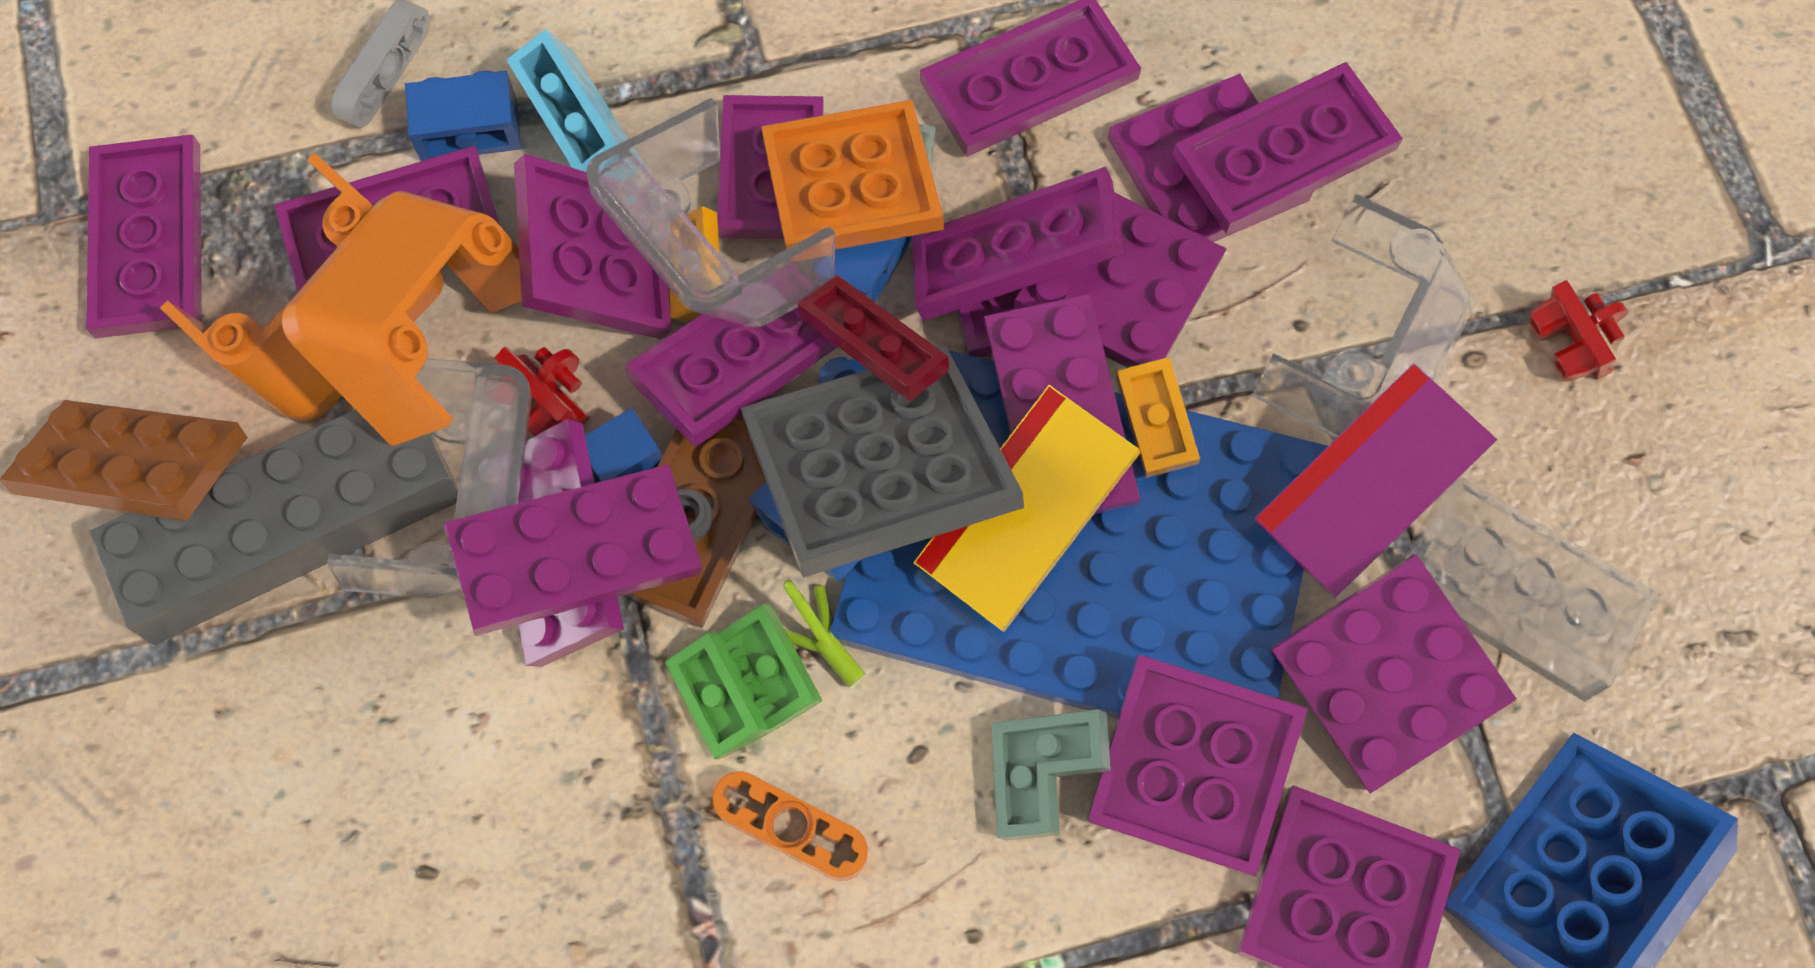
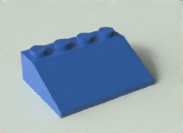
M1573 732L1447 898L1445 909L1516 968H1655L1737 852L1738 818Z

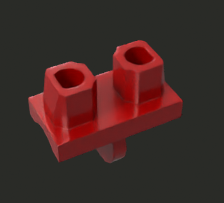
M1568 280L1552 287L1550 299L1544 301L1529 313V322L1542 341L1565 329L1571 336L1574 344L1554 353L1553 356L1555 365L1566 382L1588 376L1592 373L1599 380L1612 373L1613 370L1610 366L1616 362V357L1600 332L1603 331L1611 345L1623 340L1625 335L1617 322L1628 314V310L1623 302H1616L1606 306L1600 295L1595 293L1584 300L1592 314L1589 316Z
M503 347L494 357L503 368L498 372L487 390L500 403L513 410H516L530 394L538 403L521 422L534 437L566 419L577 421L584 425L590 418L560 388L563 385L570 393H574L582 384L574 375L579 365V358L570 349L560 350L553 355L546 347L540 348L534 358L542 365L541 368L528 355L516 356L507 347Z

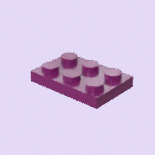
M723 95L717 213L719 238L784 239L761 126L824 115L823 96Z

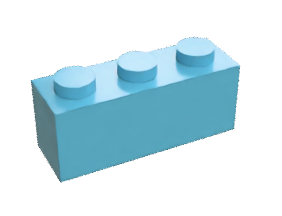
M547 29L543 30L506 59L572 168L622 183L645 166L575 52Z

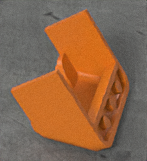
M314 152L307 161L341 192L327 208L323 217L324 233L338 247L373 205ZM441 270L406 313L413 322L440 295L443 287ZM168 300L160 307L213 360L278 412L294 422L311 423L320 419L342 397L286 337L282 325L285 307L264 328L255 320L242 313L226 314L208 327Z
M405 191L394 192L380 199L289 302L282 316L283 330L291 344L392 447L448 427L453 420L450 414L415 378L426 362L428 347L422 331L406 314L443 266L447 264L490 313L521 301L519 247L493 218L486 214Z

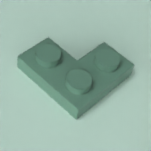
M1096 709L992 723L997 838L1007 841L1060 835L1056 777L1111 771L1107 713Z

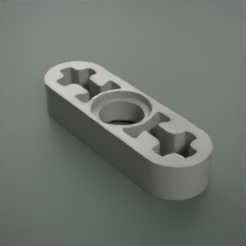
M397 0L391 5L335 89L331 107L332 113L336 118L360 128L365 127L371 122L427 36L430 25V16L427 9L406 0Z

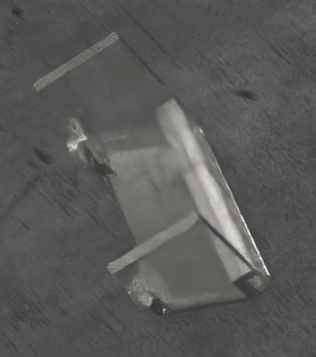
M712 98L591 159L586 173L592 197L683 305L694 312L746 327H760L797 308L799 302L834 277L835 232L829 226L748 271L737 275L686 216L690 210L691 200L690 192L682 180L720 161L718 104Z
M1357 193L1353 197L1331 242L1419 283L1382 360L1379 361L1358 351L1343 352L1331 361L1322 377L1273 353L1251 395L1336 438L1413 363L1437 384L1474 306L1473 295L1437 232Z
M427 358L415 378L453 418L448 427L432 433L441 441L465 445L454 520L517 504L532 401L527 378L521 371L511 366ZM422 543L414 547L407 554L405 560L338 554L328 555L327 566L343 591L435 598L462 590L449 543Z

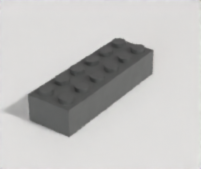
M355 409L226 468L188 521L129 512L90 530V534L127 628L153 645H156L464 499L432 432L392 447Z

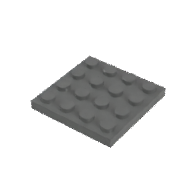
M946 346L938 349L948 356L950 371L910 402L869 370H865L741 407L746 430L803 578L1024 508L1023 492Z

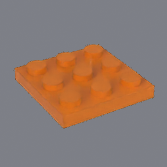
M912 100L761 126L788 258L944 230V216Z

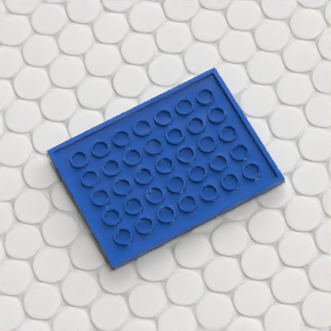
M949 350L999 448H1001L1009 438L1010 433L993 361ZM1114 392L1125 439L1136 446L1121 393ZM1186 410L1200 456L1199 464L1146 478L1138 455L1132 463V468L1140 497L1139 504L1094 514L1005 632L913 563L933 537L861 559L846 575L830 632L844 646L1087 711L1099 709L1107 713V716L1117 719L1138 654L1278 698L1284 668L1270 648L1291 635L1304 569L1254 519L1328 446Z

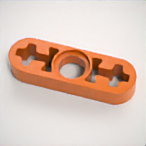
M731 772L722 777L716 784L713 791V805L720 819L727 825L836 881L851 880L858 876L865 868L868 859L867 842L862 833L853 826L747 772ZM743 785L750 787V799L764 808L766 807L768 797L777 800L765 814L763 829L753 826L760 819L757 813L741 807L736 814L729 812L731 804L725 797L729 790L738 793ZM788 810L800 812L807 820L806 833L795 842H784L774 833L776 818ZM818 823L828 826L822 833L823 839L839 845L844 838L853 841L851 849L858 856L854 863L844 861L839 868L833 867L831 865L832 854L817 844L814 856L804 853L816 837Z

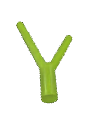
M791 580L785 581L783 584L784 590L817 638L814 639L785 629L792 644L819 652L850 688L866 673L839 640L835 638L832 632H830L832 618L824 586L818 584L814 588L819 621L794 582Z

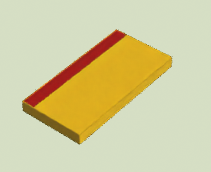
M1050 385L1047 386L1000 448L1023 492L1024 508L934 536L913 562L1003 632L1009 627L1140 454V450Z

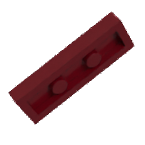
M838 275L798 303L800 318L909 402L950 371L948 356Z

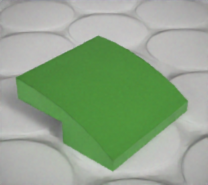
M759 605L721 632L706 633L665 661L714 759H721L755 742L823 701L772 605Z

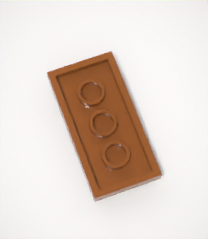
M64 400L59 407L51 412L48 421L29 444L19 451L15 461L1 476L0 481L11 494L188 521L248 437L238 422Z
M742 415L696 447L676 429L662 456L663 458H661L657 466L669 464L677 490L691 489L697 491L710 504L712 510L711 527L704 537L694 542L702 564L701 574L623 595L702 629L757 517L748 499L766 482ZM684 511L688 524L692 523L695 514L690 511Z

